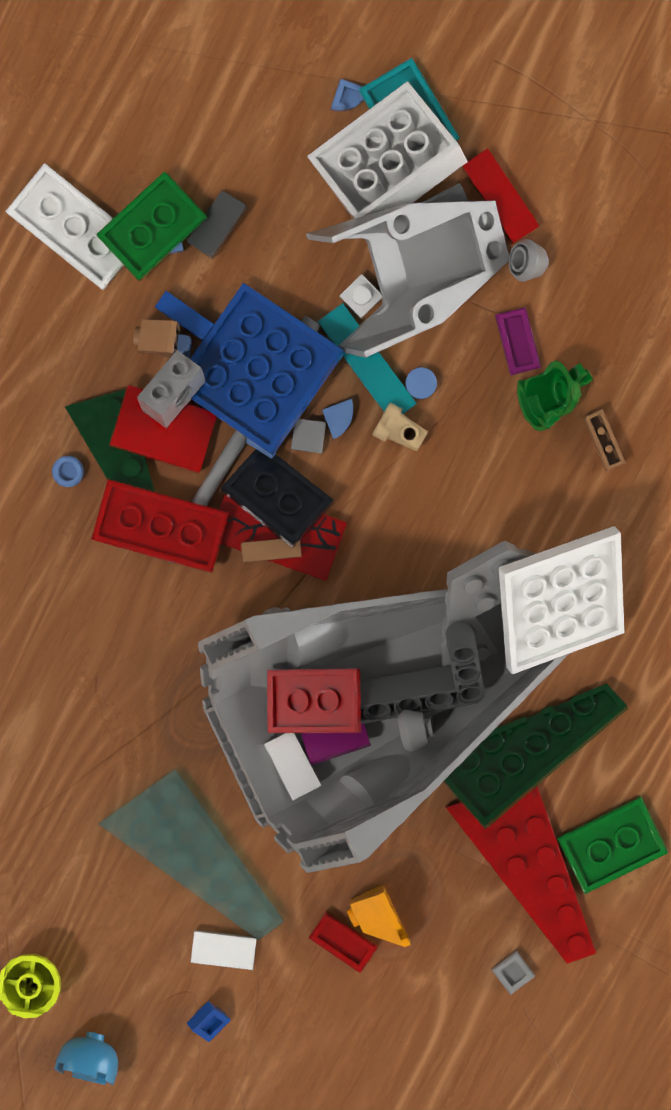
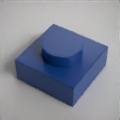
M208 1001L187 1022V1025L194 1033L210 1042L231 1019L224 1011Z

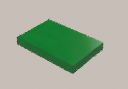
M164 171L104 226L96 236L140 282L208 217Z
M641 796L556 837L584 894L669 853Z

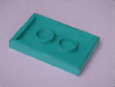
M413 58L358 89L367 107L371 109L408 81L456 141L460 139Z

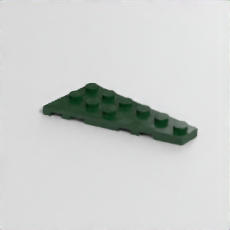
M606 683L574 696L567 702L542 709L540 713L527 718L525 716L500 726L482 741L443 782L480 825L487 829L627 711L628 706Z

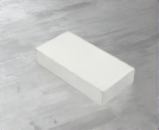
M285 733L264 744L292 801L321 787L294 733Z
M195 930L191 963L253 970L257 937Z

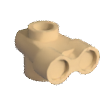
M390 402L372 435L384 442L386 439H389L414 451H418L428 431L401 413L402 408ZM407 428H412L415 432V436L411 440L405 439L403 435L404 430Z

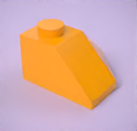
M383 884L349 900L351 908L346 911L354 927L360 925L363 933L403 947L411 945L410 939Z

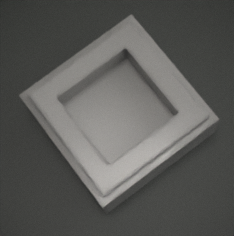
M298 419L294 425L291 450L322 454L326 422Z
M516 950L491 968L510 995L535 977V974Z

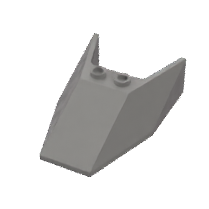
M493 200L406 203L306 233L308 240L335 243L342 239L363 238L368 244L383 299L382 304L338 346L347 354L365 358L443 323L509 261V253L496 202Z

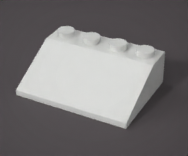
M408 81L307 156L353 219L406 203H413L467 163L459 144Z

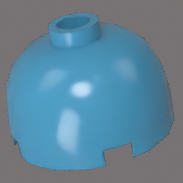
M87 1032L85 1037H74L61 1047L54 1070L64 1074L65 1070L70 1071L74 1078L106 1085L107 1082L114 1086L118 1071V1057L114 1048L104 1042L105 1036Z

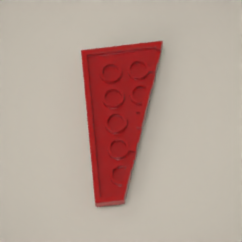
M538 786L487 829L480 825L461 802L445 806L567 964L597 954Z

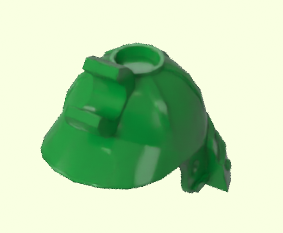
M553 361L542 374L526 380H518V402L525 420L535 430L541 432L550 429L561 417L571 413L580 400L582 394L580 387L589 384L593 380L588 369H584L582 364L579 363L568 371L561 362Z

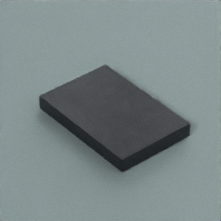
M257 449L253 451L221 487V491L292 548L296 546L333 504V499L278 455L275 454L273 458H270Z

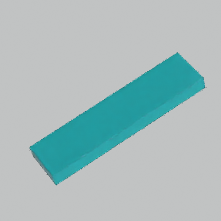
M343 303L318 321V324L332 343L337 346L359 327V324ZM379 352L366 358L344 353L343 358L383 412L390 402L402 408V414L417 404Z

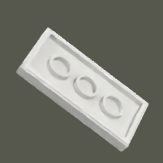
M45 163L5 211L103 291L124 266L96 236L113 218Z

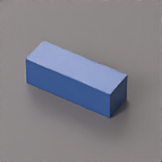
M167 291L164 292L155 305L157 310L173 321H177L180 326L202 341L214 325Z

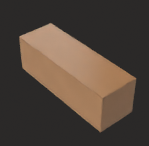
M603 409L583 417L605 471L625 464L626 462Z
M282 539L241 543L243 563L302 557L300 541L294 548L290 547Z

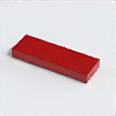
M488 148L461 166L483 201L493 200L496 202L502 229L512 244H515L539 228V224Z

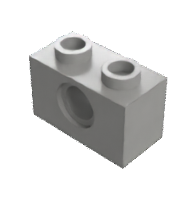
M176 350L137 397L142 411L167 428L205 383L206 380L202 368Z

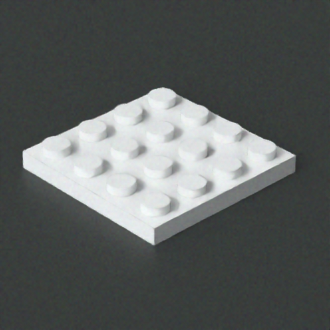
M615 526L499 567L506 668L511 674L625 633L621 532Z

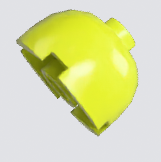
M36 953L21 954L11 959L1 970L0 1001L2 1000L11 1014L22 1018H36L49 1011L57 1002L61 991V978L56 966L47 957Z

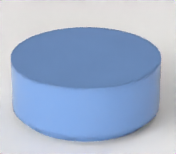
M422 367L412 370L406 378V390L416 399L430 397L437 387L434 373Z
M63 456L54 463L52 475L59 485L74 487L82 481L84 467L77 458Z

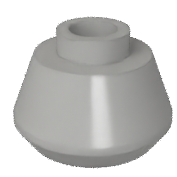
M522 239L511 249L508 261L509 269L516 280L521 282L529 281L543 275L548 268L549 258L543 247L530 239Z
M406 709L398 715L399 731L405 750L414 752L429 743L428 737L434 736L430 717L425 718L423 712Z

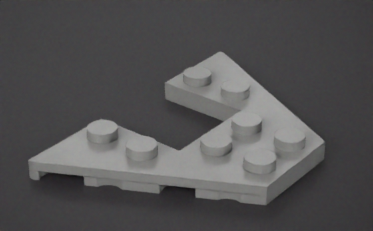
M503 541L447 572L446 584L448 591L445 593L447 609L442 626L444 641L441 643L440 648L442 652L441 667L451 665L445 633L447 628L455 623L464 622L472 625L480 662L498 652L493 640L477 616L501 603L499 567L535 555L534 552L527 549H518L514 544Z

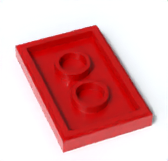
M128 385L109 446L199 474L217 416L208 410L186 404L170 425L165 428L142 411L137 397L143 389Z
M360 669L267 670L268 733H361Z

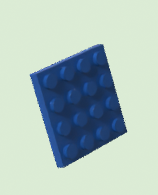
M243 283L190 358V360L202 368L206 380L191 399L271 455H274L345 351Z

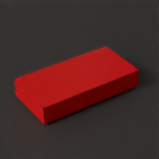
M327 911L309 935L310 940L359 973L362 972L378 948L376 944Z

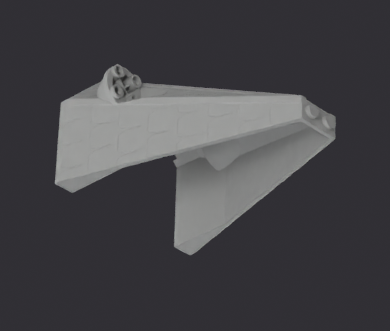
M448 589L294 611L287 607L283 609L271 607L265 610L262 615L252 616L198 642L199 652L201 654L204 653L206 656V664L200 666L201 685L204 688L208 686L209 697L202 699V704L209 723L256 822L262 828L270 825L278 833L274 836V840L288 854L296 851L300 855L302 860L300 861V866L306 873L355 864L367 859L475 748L541 684L568 654L511 674L506 668L502 605L500 603L492 607L490 610L477 616L498 652L480 662L485 691L482 701L473 705L424 713L425 718H431L434 736L428 737L429 743L414 752H409L403 747L398 718L364 723L371 746L311 765L321 787L292 801L264 747L265 743L285 734L268 733L267 670L360 669V681L441 667L442 652L440 648L441 643L444 641L442 626L443 618L446 617L445 593ZM294 733L309 761L301 735L303 733Z

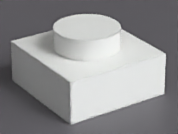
M362 274L339 296L360 319L382 299L381 293Z

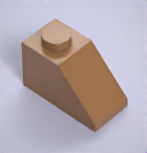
M142 319L141 327H135L133 345H138L137 351L141 354L171 358L177 350L178 335H180L181 327L177 321Z

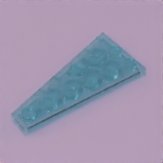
M176 769L99 823L108 832L256 939H261L284 922L282 916Z

